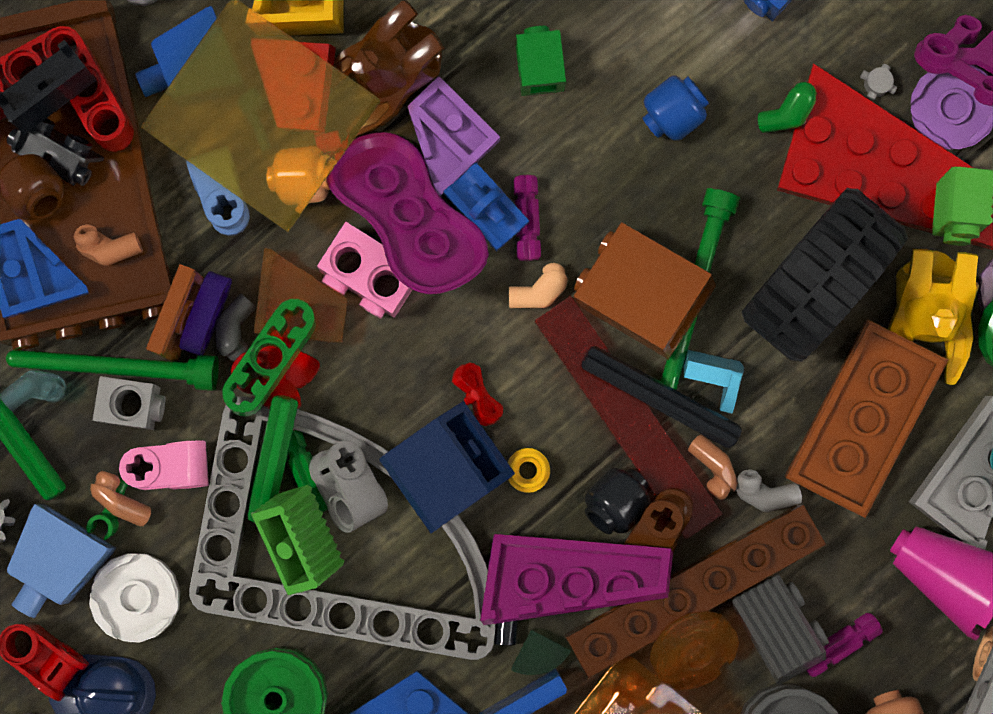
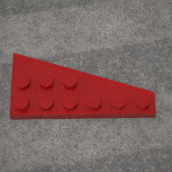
M813 63L808 83H811L816 89V103L804 124L794 128L777 191L832 205L846 188L858 189L901 225L932 233L936 183L940 181L951 167H973ZM993 222L980 232L979 238H973L971 244L993 250Z

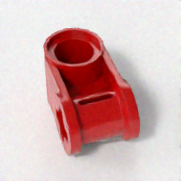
M36 623L14 624L8 626L0 634V656L3 660L27 677L39 691L56 701L61 702L65 696L63 690L79 670H85L89 665L88 661L76 650L59 641ZM21 631L27 633L32 640V648L26 656L20 654L15 647V639Z

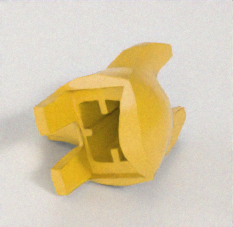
M913 249L911 260L899 269L896 275V308L888 325V330L912 342L914 339L926 342H945V358L948 359L944 370L945 384L955 385L961 377L970 357L973 342L971 312L979 289V284L976 282L978 255L958 252L955 262L944 252L929 249Z

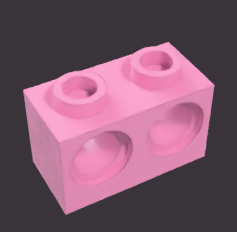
M347 222L344 223L317 265L319 271L325 275L321 282L343 296L347 290H350L363 298L359 306L380 319L385 313L395 318L412 292V289L400 281L397 291L391 296L383 297L375 292L374 286L378 278L384 275L394 276L387 263L383 245ZM347 252H354L361 256L360 267L352 273H343L337 267L339 258Z

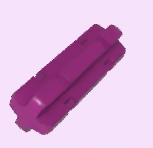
M519 175L514 178V196H518V199L515 200V205L529 220V224L516 234V237L520 239L516 243L517 258L521 261L539 260L541 256V242L537 240V236H540L539 201L535 199V195H538V180L535 175Z
M865 613L854 620L855 625L852 627L847 625L828 637L829 644L824 646L826 659L806 670L808 675L817 677L828 669V664L835 665L864 646L862 643L864 640L870 642L879 636L883 630L876 617L872 613Z

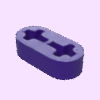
M213 271L207 273L184 327L179 345L180 349L197 356L205 353L215 331L216 321L222 313L230 292L231 278Z

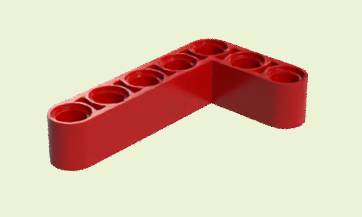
M67 26L53 28L0 57V91L4 92L20 80V75L24 69L30 66H39L58 52L60 48L57 44L63 40L69 45H77L76 55L97 80L98 86L95 93L89 97H80V94L71 99L72 106L86 131L101 148L117 152L125 149L131 143L134 135L132 122L91 49L74 29ZM0 106V120H2V119H4V118L6 117L5 114L3 113L4 110L1 108V106ZM109 119L119 120V126L114 133L110 135L100 134L104 122Z

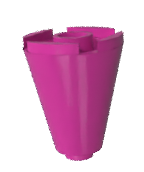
M918 526L914 528L912 533L903 529L890 549V552L897 556L893 565L967 637L977 641L981 630L975 627L976 624L985 629L993 617V552Z

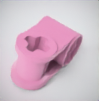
M181 441L161 446L130 449L120 460L119 472L121 478L128 485L140 490L164 488L189 489L209 486L206 441ZM140 458L153 465V470L145 473V480H141L140 476L132 473V468L140 465Z

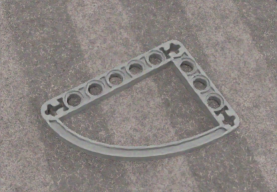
M247 396L237 397L238 399L235 404L240 405L244 400L251 403L255 398ZM227 405L225 406L189 588L190 600L198 610L205 613L469 660H479L492 650L495 624L483 625L480 621L488 570L473 536L459 515L442 527L454 543L466 567L474 595L476 618L315 589L287 595L281 583L236 576L264 422L268 420L270 409L263 405L255 414L256 419L254 423H246L243 436H253L252 444L249 445L239 440L227 441L228 432L238 435L239 422L232 419L233 412ZM297 409L294 430L315 436L331 444L343 440L352 441L361 448L367 462L390 476L379 460L388 452L383 447L350 429ZM239 447L246 452L248 463L243 471L231 473L225 468L224 456L229 449ZM225 491L234 492L240 501L238 511L230 517L220 515L215 507L217 497ZM216 535L225 536L231 543V553L222 561L212 559L207 552L209 540ZM210 579L216 581L215 586L217 589L232 591L231 582L239 583L233 597L234 610L227 609L230 599L215 598L211 605L206 604V596L199 594L200 586H207ZM250 587L261 588L267 596V604L261 612L252 613L242 603L243 594ZM302 595L309 600L311 612L306 619L296 621L287 614L286 604L291 596ZM347 603L354 609L355 620L350 627L338 628L331 622L330 611L335 604ZM389 610L397 615L399 628L395 634L382 636L376 632L374 618L378 612ZM433 618L441 623L443 636L438 642L427 644L419 639L417 628L424 619ZM449 621L459 622L456 632L465 634L470 633L472 626L480 627V635L487 637L486 645L480 644L477 647V651L472 652L468 650L467 642L454 640L455 649L446 648L445 645L450 636Z

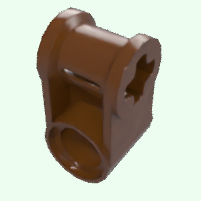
M679 488L662 490L646 508L641 519L637 522L623 545L671 548L674 553L678 545L677 541L694 511L691 497ZM667 508L673 511L671 518L665 515Z

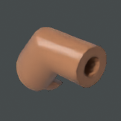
M85 224L77 228L74 233L77 250L83 256L100 265H112L143 253V248L136 232L112 240L98 232L95 226Z
M700 434L690 444L688 451L712 471L714 477L707 482L708 491L717 499L724 500L730 491L735 492L737 488L736 474L729 456L704 435Z
M105 471L99 472L96 475L95 484H91L92 497L113 516L140 527L144 526L150 518L151 508L116 492L120 485L118 476Z

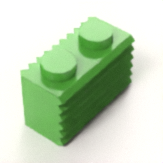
M956 166L951 167L944 174L940 181L936 183L933 236L943 237V243L957 246L970 245L973 238L980 237V232L993 222L991 217L993 214V208L991 207L993 206V170Z
M308 485L274 495L273 498L251 513L287 595L317 588L341 568L345 561L340 558L341 552L336 550L338 544L334 542V536L329 534L330 528L325 525L327 520L322 518L323 512L318 509L320 504L315 500L316 496L311 493L312 487Z

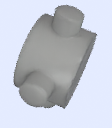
M883 64L882 67L875 68L870 73L865 70L862 72L860 78L865 80L864 87L868 93V99L875 100L876 97H881L887 92L891 94L896 92L897 86L893 85L894 79L889 65Z

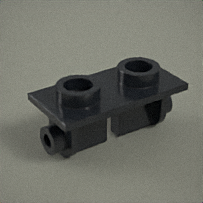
M49 118L43 120L25 135L16 128L9 133L7 144L11 146L12 152L18 155L38 154L46 159L48 153L53 155L49 164L62 180L72 186L77 183L84 186L89 181L92 173L87 168L89 163L100 162L105 158L91 150L93 145L88 140L74 134H67L66 136L55 130V123Z

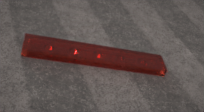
M571 296L537 318L534 323L638 473L645 478L654 496L657 497L662 490L667 488H679L691 497L694 511L681 534L684 539L687 540L720 517L722 512L646 403L581 367L585 353L592 346H597L608 353L610 351ZM667 508L666 513L670 518L673 511Z

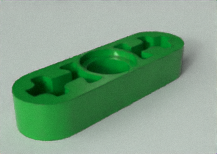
M289 299L282 302L225 382L222 391L223 399L228 408L236 415L251 416L263 407L313 334L316 327V319L313 310L306 302L300 299ZM301 311L303 312L302 319L306 325L302 329L297 326L292 328L287 338L289 342L294 344L291 348H288L280 338L271 336V334L276 330L282 337L288 327L284 317L288 313L295 316ZM266 346H275L282 351V361L274 369H264L257 363L259 351ZM249 367H252L258 376L269 379L266 385H262L257 379L251 388V392L255 396L251 403L244 400L240 405L235 404L238 398L233 392L237 386L245 389L253 379L249 373H245Z

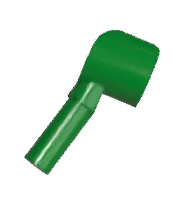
M119 478L120 485L116 492L124 495L128 484L122 478ZM106 508L87 522L86 529L88 534L94 532L99 519L104 520L108 524V532L104 540L113 536L119 528L117 517L113 516Z

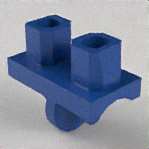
M477 162L443 191L444 195L453 205L479 227L486 241L496 252L529 224V220Z

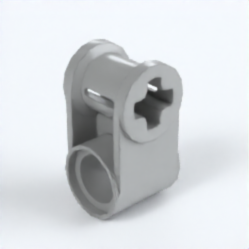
M347 440L339 441L330 447L329 450L321 451L312 457L309 465L311 479L322 495L332 521L341 531L345 533L352 532L387 511L388 501L386 494L380 484H378L363 451L357 444ZM352 456L353 460L346 463L344 459ZM329 467L330 472L323 475L322 470Z

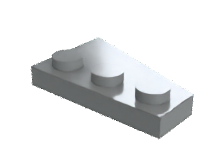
M985 396L909 501L910 504L955 539L982 549L986 548L988 541L984 539L993 517V470L989 461L993 449V396Z

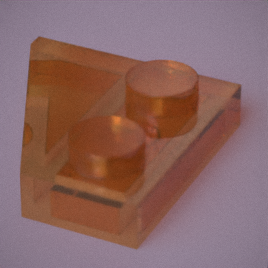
M264 248L254 333L259 334L282 302L289 299H300L311 307L316 319V327L309 340L343 344L348 299L332 288L327 287L301 268L290 263L272 249ZM299 311L295 316L288 313L284 317L288 327L282 337L287 338L293 327L297 326L302 329L306 325L302 319L303 312ZM276 330L271 334V336L281 337Z

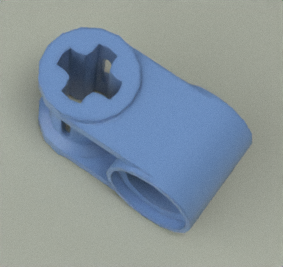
M229 146L187 159L186 163L193 185L200 197L205 215L215 230L227 236L243 232L248 226L250 215L240 186V176ZM230 204L233 208L231 210L232 218L224 220L221 216L224 213L223 206Z

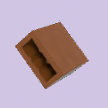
M621 222L615 232L610 231L602 240L598 249L600 256L591 269H584L578 277L574 286L576 291L574 298L584 310L669 360L715 289V281L711 273Z

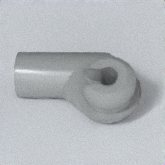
M744 470L738 475L736 488L738 496L741 500L762 512H770L798 505L802 502L801 490L796 483L770 488L761 483L762 477L755 470Z

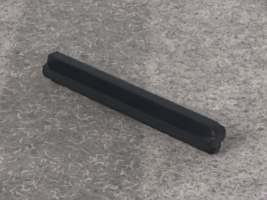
M592 346L585 353L581 367L589 373L726 448L734 446L742 432L739 424L597 346Z

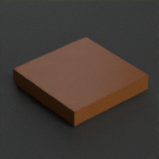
M179 264L146 347V350L173 362L178 361L182 353V349L179 347L181 336L204 280V277L196 270Z

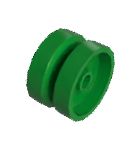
M274 647L258 651L234 668L225 683L221 705L223 714H325L328 691L325 677L314 660L296 649ZM271 692L280 694L282 697L281 707L276 709L274 701H267V694Z

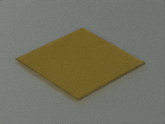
M229 0L140 127L289 232L381 100L239 0Z

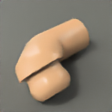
M549 263L543 267V274L533 286H509V308H547L551 306L566 289L568 277L565 268L558 263Z

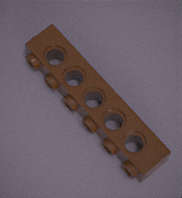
M794 505L671 574L668 598L614 606L569 631L564 636L585 674L590 678L823 547L826 543L805 506Z

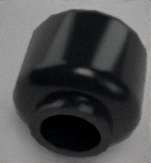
M619 468L608 469L587 490L585 494L587 508L584 512L589 521L605 534L609 535L613 532L618 534L627 533L641 519L646 508L651 504L649 494L646 491L649 485L645 478L633 469H629L627 472Z

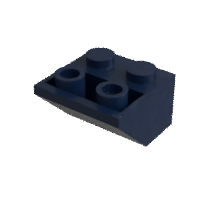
M464 401L428 423L379 458L430 533L436 531L515 475L512 468Z

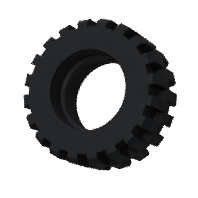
M846 188L742 311L744 322L789 360L802 362L830 335L893 261L908 239L905 228L860 190Z

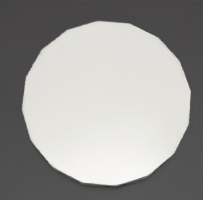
M128 553L111 559L98 571L92 585L89 605L95 622L107 635L122 641L140 643L159 636L172 624L180 607L181 591L175 574L163 561L149 554Z

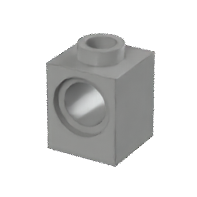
M100 376L92 421L154 431L155 421L161 422L163 418L165 396L160 395L161 387L154 384ZM136 392L141 398V408L135 415L127 417L122 411V401L129 393Z

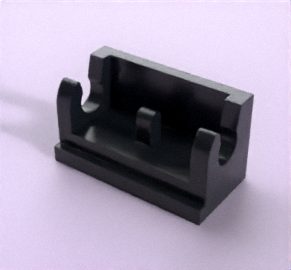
M65 40L57 44L60 48L58 52L4 92L0 91V106L4 110L3 113L24 135L97 81Z

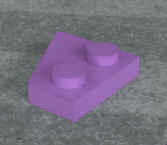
M439 76L408 105V111L433 187L442 198L444 196L443 191L458 180L473 164L478 163L500 141V136Z

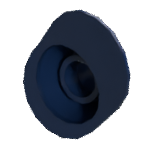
M86 654L82 656L88 661L89 665L85 670H79L63 690L65 696L61 702L49 697V702L55 714H149L155 701L156 691L155 682L151 674L138 661L124 657Z

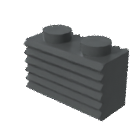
M779 574L774 575L771 579H767L764 583L758 584L748 592H744L732 600L735 614L778 686L826 659L824 646L829 644L819 623L816 620L808 623L800 610L805 605V602L795 584L791 581L785 585Z

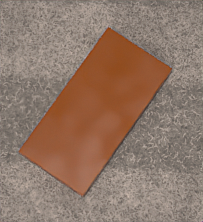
M866 319L790 464L785 478L866 518L948 359Z

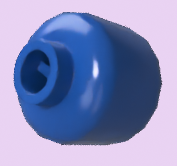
M672 75L645 96L644 106L648 114L642 119L657 138L665 134L671 140L679 141L706 120L707 113L704 107L709 102L689 76L682 80L680 77Z

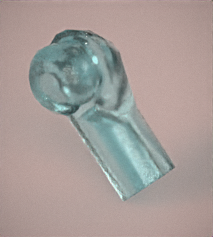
M30 370L0 393V399L12 412L29 398L55 403L64 397L66 383L63 378L55 373Z

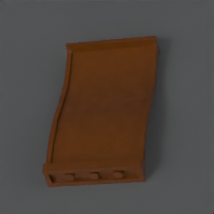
M75 0L0 18V57L53 28L67 26L74 29L91 49L134 128L133 139L125 149L117 152L107 151L101 148L86 131L71 102H67L47 117L55 123L54 129L66 136L67 134H74L88 140L93 145L91 150L105 157L104 160L89 163L87 168L92 173L89 181L84 186L78 183L72 186L62 180L64 195L61 205L48 218L42 220H23L16 216L0 197V224L21 219L87 286L89 291L87 295L8 319L3 318L0 310V343L7 346L12 345L13 351L37 347L40 345L39 339L54 335L57 341L74 339L83 335L82 329L99 325L100 331L126 326L125 319L142 315L144 321L158 319L172 284L153 202L133 95L115 24L117 23L113 5L109 0ZM69 45L75 52L77 45ZM30 66L24 69L20 75V79L27 75L29 72H31L33 69H35L37 66ZM94 82L82 91L79 96L89 97L94 94L98 82ZM7 117L0 120V170L9 159L20 156L12 152L11 146L7 144L9 133L16 128L9 122ZM109 119L104 122L100 134L110 135L114 133L119 126V120ZM48 153L45 160L49 163L53 155ZM85 224L95 226L98 232L112 240L136 232L141 242L143 253L112 265H100L83 256L77 250L74 233L77 228Z

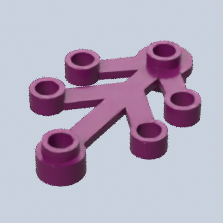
M962 15L957 18L954 27L946 35L932 33L917 44L914 57L916 62L925 71L932 74H952L975 88L973 94L978 102L993 106V76H985L969 66L978 65L993 74V31L975 48H959L961 44L975 43L982 28V24L977 18Z

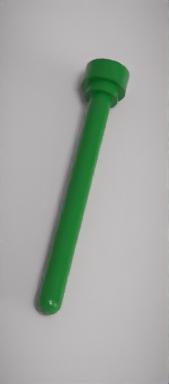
M713 188L706 189L702 207L705 208L704 216L707 217V221L694 263L709 273L724 222L729 223L730 217L736 215L740 197L735 194ZM697 317L670 359L666 360L661 382L675 390L679 383Z
M12 350L6 355L7 364L14 368L186 380L187 384L194 385L196 390L215 391L219 377L218 357L211 355H198L197 359L190 358L188 363Z

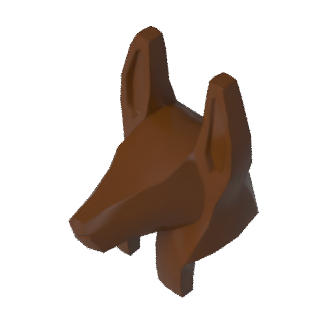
M407 0L401 1L384 17L380 16L361 41L343 50L334 60L330 94L355 77L363 90L373 98L369 106L346 130L351 138L362 136L385 125L399 113L410 95L424 87L440 73L442 51L445 48L438 35L432 29L412 23L418 13Z

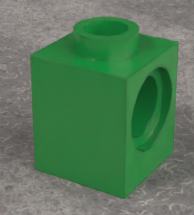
M533 26L524 29V34H516V54L521 96L564 92L566 76L560 30L550 31L548 26Z

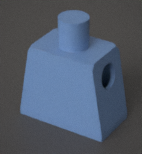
M34 504L7 567L9 575L24 583L12 606L21 613L35 618L47 598L59 605L68 604L110 558L116 547L93 533L88 534L87 529L46 504Z

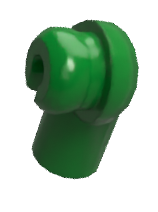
M808 82L797 83L789 91L779 109L759 112L758 126L760 131L767 133L802 126L816 103L817 93L815 87Z

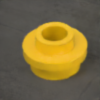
M520 449L507 462L515 473L508 481L518 491L525 493L538 491L549 479V462L536 449ZM525 462H531L536 467V475L532 479H525L519 473L520 466Z

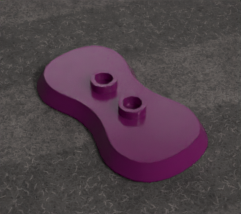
M388 132L366 134L344 144L329 158L326 165V179L332 193L344 205L360 214L373 226L381 239L391 271L408 288L423 294L448 292L475 278L487 264L489 255L488 245L482 231L474 222L453 209L439 196L432 185L422 154L408 140Z

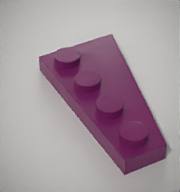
M494 534L480 621L483 625L668 598L673 552L671 548Z

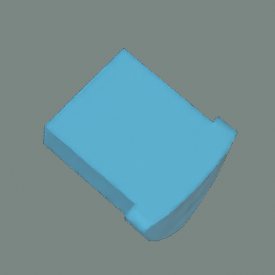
M688 350L683 365L684 378L723 386L720 411L732 414L744 373L743 364L740 361Z

